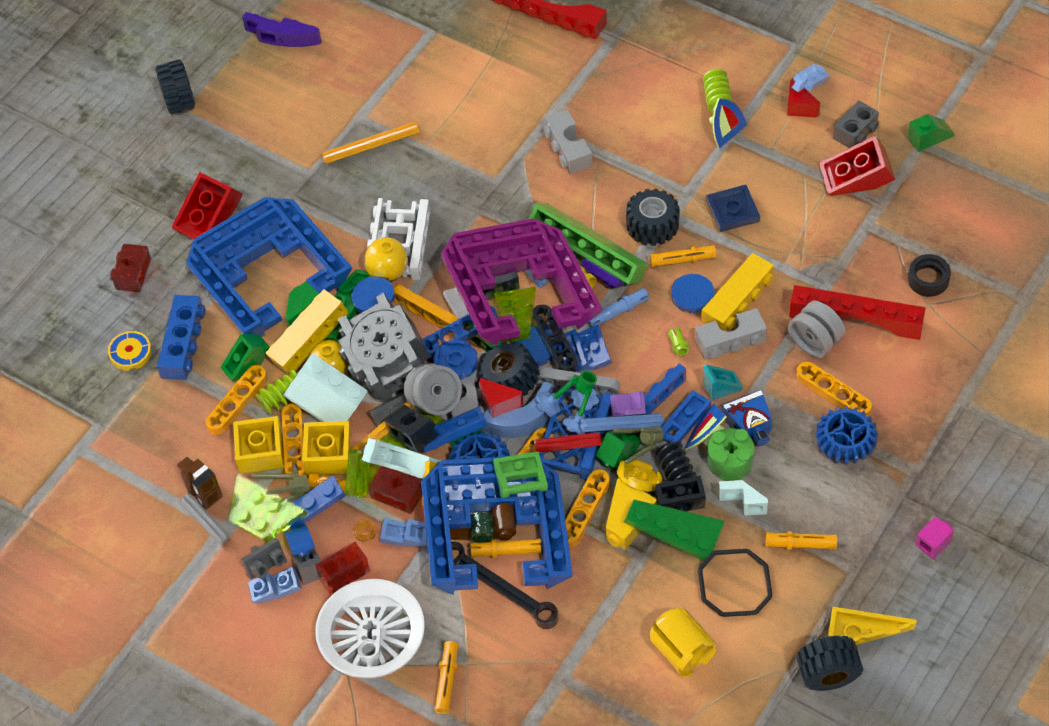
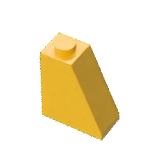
M618 478L606 524V539L612 546L626 550L641 532V530L623 522L631 502L635 499L658 504L657 499L651 495L627 485Z

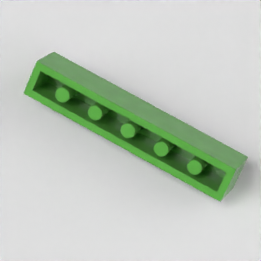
M549 203L535 204L529 219L534 218L560 229L573 251L627 284L641 282L649 266L648 263Z

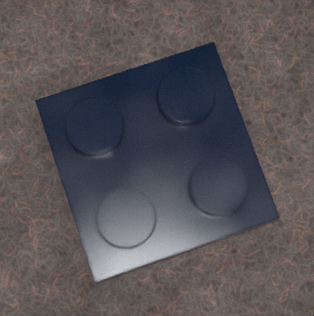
M747 185L706 195V201L719 232L760 222V214Z

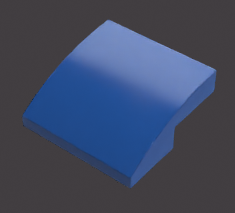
M599 325L579 333L576 329L564 333L577 357L578 367L576 372L591 371L612 364ZM558 344L560 351L565 348V346ZM564 357V364L570 366L571 364H568L566 357Z

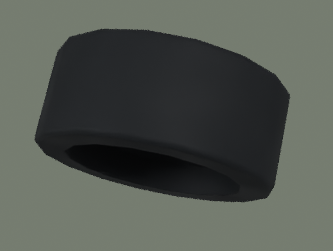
M925 254L915 258L909 268V286L913 291L922 296L931 297L943 293L949 285L950 265L938 255ZM931 268L940 272L942 279L929 283L919 279L916 273L921 269Z

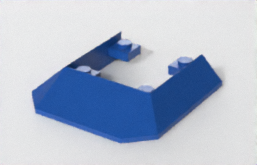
M264 197L193 239L186 263L187 267L242 334L265 336L264 331L282 321L281 315L270 302L252 311L234 289V287L248 279L247 274L242 268L274 248L277 249L283 258L298 248L305 254L319 271L307 278L306 282L319 294L323 290L330 292L335 289L338 292V287L346 280L352 270V266L294 200Z
M501 457L442 460L421 481L431 585L454 595L456 590L478 589L476 564H453L450 529L471 528L470 512L492 511L495 505L502 503L514 506L516 525L538 524L543 560L522 562L524 586L546 585L547 589L571 578L573 572L559 474L542 462L548 485L547 491L540 492L536 490L511 494L507 498H501L493 460ZM537 477L507 481L509 486L537 481Z

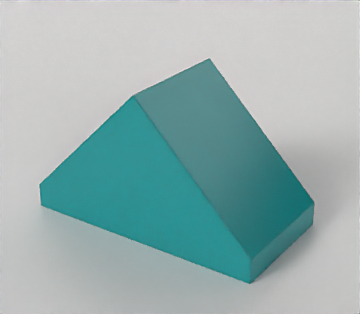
M707 364L703 366V386L711 401L737 393L743 389L735 371Z

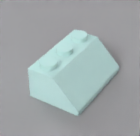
M312 353L283 396L321 422L348 421L364 398L367 390Z

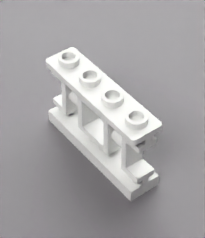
M378 198V204L373 208L375 222H371L370 226L372 240H368L367 248L374 240L388 237L389 233L407 234L406 244L402 245L406 249L407 255H411L410 266L407 263L406 271L402 275L403 277L411 275L412 280H420L430 219L429 200L420 199V204L412 201L411 210L393 209L391 200H387V203H384L383 198ZM384 213H386L387 220H396V222H384L383 224ZM417 217L416 230L414 231L413 223H404V220L416 221Z

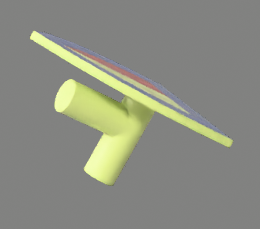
M722 98L717 99L716 105L713 108L714 114L709 119L710 124H713V134L719 149L747 126L741 109L730 100Z
M715 404L708 409L695 426L686 444V450L700 442L708 446L712 434L715 431L725 429L720 424L725 420L726 415Z

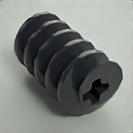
M681 442L665 444L655 452L668 482L697 476L696 472L692 471L693 465L689 464L690 459L686 456V451L682 449L683 445Z

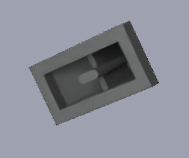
M311 549L310 554L298 557V554L294 556L292 554L303 585L325 577L321 559L315 549Z

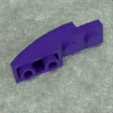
M245 12L242 17L245 30L257 34L259 42L284 47L320 45L322 42L319 28L313 25H307L285 17L280 23L249 12Z

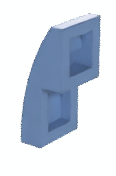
M384 518L379 543L398 546H426L425 522L408 519L407 523Z

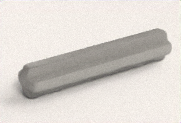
M186 494L181 498L182 505L219 545H223L229 540L228 534L191 494Z

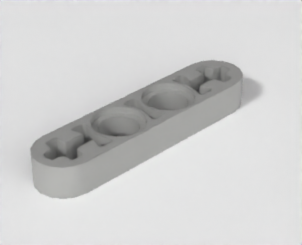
M541 367L538 368L540 375H537L539 380L536 384L541 387L545 381L552 384L553 389L560 390L575 374L579 376L581 373ZM596 375L597 382L593 387L596 395L603 396L604 392L613 395L619 394L621 383L618 380ZM574 384L569 389L576 390V385Z

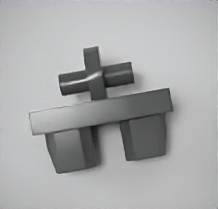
M276 538L260 548L256 545L251 547V553L241 559L247 576L251 580L255 577L261 579L267 575L268 569L274 565L281 566L287 562L280 542Z

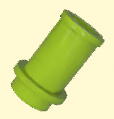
M676 327L674 329L677 335L675 336L673 329L668 332V336L673 344V352L677 356H684L689 352L690 345L685 341L681 328Z

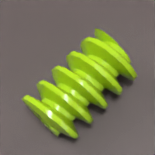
M721 69L708 71L702 80L707 108L710 113L714 114L713 108L718 98L728 99L732 102L726 71Z
M294 370L289 372V376L286 374L282 375V381L276 379L274 385L269 383L267 390L261 388L259 390L260 395L256 393L261 406L270 415H273L272 407L278 411L280 410V402L285 406L288 405L287 398L283 395L297 376Z

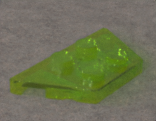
M238 474L229 515V521L233 525L267 543L277 533L289 528V523L300 516L304 518L308 514L301 507L276 494L266 495V491L269 490Z

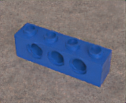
M174 295L157 364L161 378L187 380L188 372L192 371V356L197 351L196 339L201 334L200 322L201 318L205 317L206 311L200 296Z

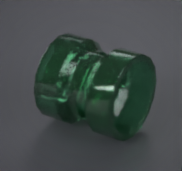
M488 512L472 514L470 516L471 526L473 527L471 530L472 541L477 543L492 541L494 539V530L491 528L493 525V515Z

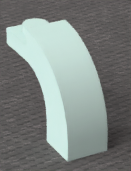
M370 438L364 448L362 458L363 461L398 470L424 479L426 461H432L437 464L441 462L439 459Z

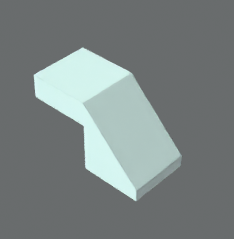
M743 480L719 481V501L742 500L744 516L767 514L768 499Z

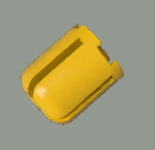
M674 608L664 612L650 630L652 644L676 671L685 678L693 675L691 670L702 662L704 665H707L717 652L714 646L718 644L693 616L683 608Z

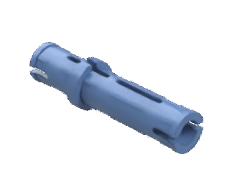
M641 288L628 296H622L619 301L603 308L600 314L588 322L589 326L601 325L626 311H632L634 307L650 299L647 296V291L645 288Z

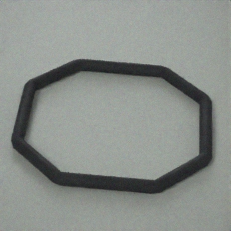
M749 549L715 550L698 568L701 599L703 603L722 617L756 615L772 598L769 566ZM747 553L764 566L768 596L756 610L723 612L706 599L703 569L715 555Z

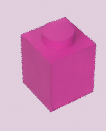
M935 516L917 534L915 546L934 560L952 542L954 530L946 521H941Z

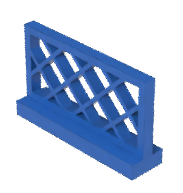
M568 389L559 397L558 405L559 407L562 406L558 414L551 417L544 438H550L551 434L558 431L563 436H568L564 431V428L567 426L563 423L560 424L557 416L565 412L568 417L573 416L569 411L575 408L573 403L566 406L563 402L564 395L571 396L573 389ZM604 392L603 396L596 395L599 402L595 408L584 411V419L592 418L591 415L593 414V418L610 417L612 410L610 396L613 394ZM597 431L601 434V438L603 439L605 431ZM600 446L574 448L564 455L557 450L555 453L558 458L554 460L544 459L545 454L548 452H540L539 455L541 462L548 467L580 474L581 479L587 480L593 471L597 458L596 454ZM576 455L579 459L578 466L569 465L566 459Z

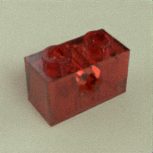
M123 243L121 251L116 256V266L111 270L110 275L116 290L141 292L152 259L148 246Z
M384 466L379 468L369 485L371 499L412 514L422 497L421 481L417 477L407 476L398 470Z
M356 541L315 565L318 577L330 595L371 572L368 559Z

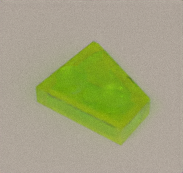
M350 449L345 495L365 498L379 465L363 461L364 451Z

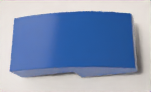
M306 524L284 531L293 556L297 554L298 557L311 553V549L315 548Z

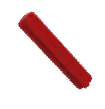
M599 432L536 439L534 447L535 451L540 453L600 446L602 438Z

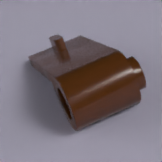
M498 504L492 508L491 513H470L471 528L450 529L451 540L500 539L507 541L517 533L515 509L511 504Z

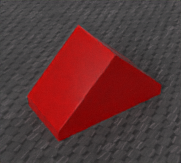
M792 78L789 86L787 116L817 118L820 114V102L805 88L799 92L794 90L792 86L795 81Z
M480 378V394L492 418L522 407V391Z

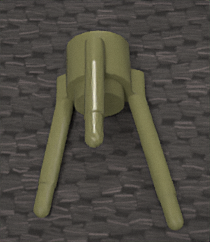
M659 426L612 430L613 433H640L641 441L647 445V447L625 460V464H629L648 451L656 449V444L661 443L664 438L663 430Z
M298 472L292 474H252L253 478L291 479L288 481V486L266 491V495L286 491L292 494L269 506L270 509L300 498L304 493L309 492L307 476H299Z

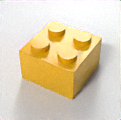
M278 416L233 422L235 461L240 474L284 468L282 429Z
M349 421L304 423L302 462L306 475H310V473L319 475L351 474L352 432Z

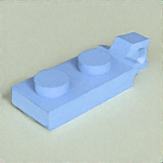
M812 64L795 75L793 80L795 83L792 88L797 92L804 88L811 91L825 83L830 74L822 66Z

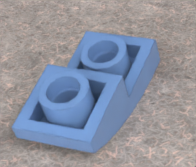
M290 567L273 576L267 573L261 579L256 578L248 582L252 601L255 604L275 600L302 590L297 570L294 567Z

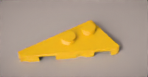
M832 607L828 636H848L854 639L856 645L915 630L917 620Z

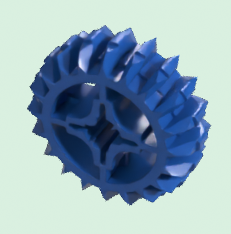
M837 406L835 412L829 409L827 415L821 417V421L817 424L816 439L818 447H821L822 454L828 453L827 457L829 459L835 457L837 463L840 460H845L846 465L849 463V460H853L856 464L858 458L865 460L866 455H871L873 448L877 444L878 432L876 431V423H872L871 416L866 417L865 410L859 413L857 412V407L849 410L848 406H846L844 410H841ZM836 426H839V428H836L833 432H830L831 429H833ZM865 437V438H864L861 442H859L858 444H854L856 441H860V438Z
M482 430L480 434L472 432L471 436L465 435L464 440L457 439V445H452L449 459L478 458V455H480V458L510 456V452L505 441H501L500 436L494 437L492 431L485 435L484 430Z

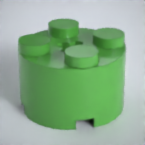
M734 428L715 431L708 444V467L710 471L724 481L743 479L753 468L754 444L748 432L744 429Z

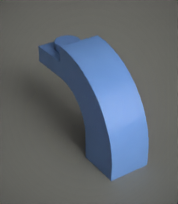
M544 381L536 396L543 391H547L552 395V384ZM535 396L528 405L492 418L487 409L484 413V418L488 426L483 427L482 430L486 433L492 431L494 436L502 438L523 437L540 429L551 416H548L546 412L539 409V402Z

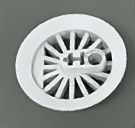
M365 579L350 583L336 591L320 610L316 622L318 648L324 659L333 668L346 675L357 678H376L388 675L402 668L418 651L425 630L423 612L416 598L407 589L394 582L382 579ZM387 611H392L390 614H388V615L385 617ZM354 612H361L364 620H361ZM366 612H370L369 618L367 617ZM402 613L405 614V618L394 621ZM346 614L356 624L341 619V617ZM336 625H337V626H340V627L345 628V629H348V630H334V629H335V627H336ZM411 625V630H397ZM372 631V639H369L368 635ZM394 638H409L408 643ZM333 639H346L333 644ZM388 645L401 649L403 651L398 655ZM349 648L341 656L337 653L338 651ZM381 648L393 660L386 663L382 655ZM358 652L353 663H349L348 660ZM368 652H375V653H374L373 655H371V656H366V655H365V654L368 653Z

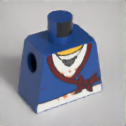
M762 390L722 405V412L726 415L724 421L730 428L746 430L750 438L755 439L758 446H763L769 442L770 438L767 433L772 430V417Z

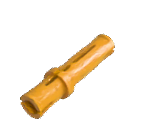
M690 246V249L650 254L651 264L653 268L690 261L697 263V260L716 258L715 246L697 248ZM701 252H703V254H699V255L685 256V255H688V254H695V253H701ZM681 256L679 258L663 260V258Z
M787 531V533L766 532L765 547H783L787 550H792V548L836 550L837 535L792 533V531Z
M494 539L492 542L471 543L472 558L541 554L540 539L496 542V539Z
M453 641L444 643L442 661L439 662L440 677L434 711L439 714H448L450 711L449 706L454 674L458 670L456 660L459 644ZM448 659H450L449 670L447 673ZM445 682H447V684H446V691H445V697H444V696H443L444 686H445Z

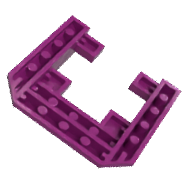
M534 218L454 233L441 252V257L479 336L495 346L498 345L500 340L519 337L520 329L513 315L495 318L483 290L495 288L496 281L494 276L513 271L530 270L535 280L551 277L564 302L563 305L553 306L551 311L559 328L576 325L579 330L602 312V307L562 231Z

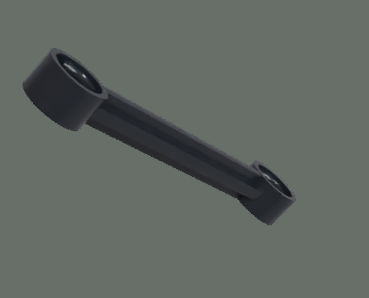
M451 541L452 550H458L462 553L459 558L453 560L454 565L476 564L478 579L534 615L535 622L540 628L551 629L558 623V609L553 603H540L467 556L461 543ZM544 610L552 611L555 614L552 619L547 621L541 620L538 615Z

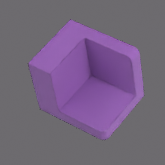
M643 391L610 396L612 417L646 414Z

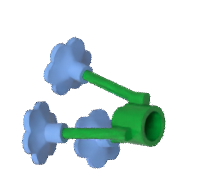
M585 370L579 376L575 374L556 394L553 393L551 395L549 392L543 391L536 396V400L539 402V409L551 417L560 412L558 405L559 397L575 384L576 390L572 391L571 398L574 400L573 405L576 408H580V410L576 413V416L565 418L563 424L571 432L585 434L586 432H583L580 428L581 420L585 417L584 411L591 410L592 406H596L599 402L596 397V391L593 389L597 382L596 375L591 371Z

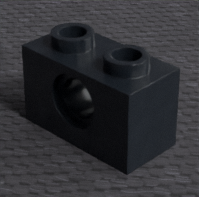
M403 405L384 420L391 436L417 453L438 437L434 429L436 426L434 421L429 416L421 415L417 409H411L406 405Z
M701 476L655 484V496L657 504L660 506L686 512L705 508L706 495Z

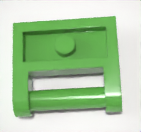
M539 452L495 458L493 460L501 498H507L511 494L536 490L544 492L548 490ZM537 477V481L509 486L507 481Z

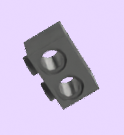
M858 100L834 125L833 139L848 148L865 141L867 136L871 132H875L879 126V112Z

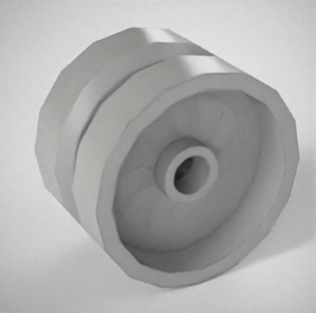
M819 301L808 303L801 313L796 315L788 324L789 334L800 349L815 358L824 357L846 333L845 326L835 311Z
M432 363L419 364L414 367L407 375L404 383V395L407 402L413 408L433 415H444L452 411L459 403L462 394V385L458 375L450 368Z

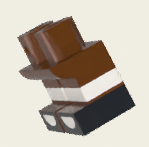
M186 457L177 464L188 494L196 495L199 504L205 510L223 497L215 473L199 459L193 462L189 457Z

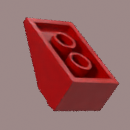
M876 135L819 162L830 196L873 190L895 180L886 149Z
M199 172L171 228L195 239L227 220L234 213L243 194Z

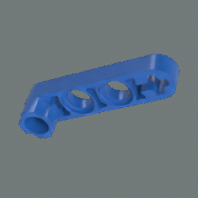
M490 305L495 318H497L498 314L496 309ZM469 314L422 339L431 355L426 360L427 362L434 363L436 350L448 342L444 340L446 334L454 333L455 338L453 340L467 341L476 336L478 332L475 325L470 331L463 330V326L466 323H473ZM438 339L441 341V346L437 342Z

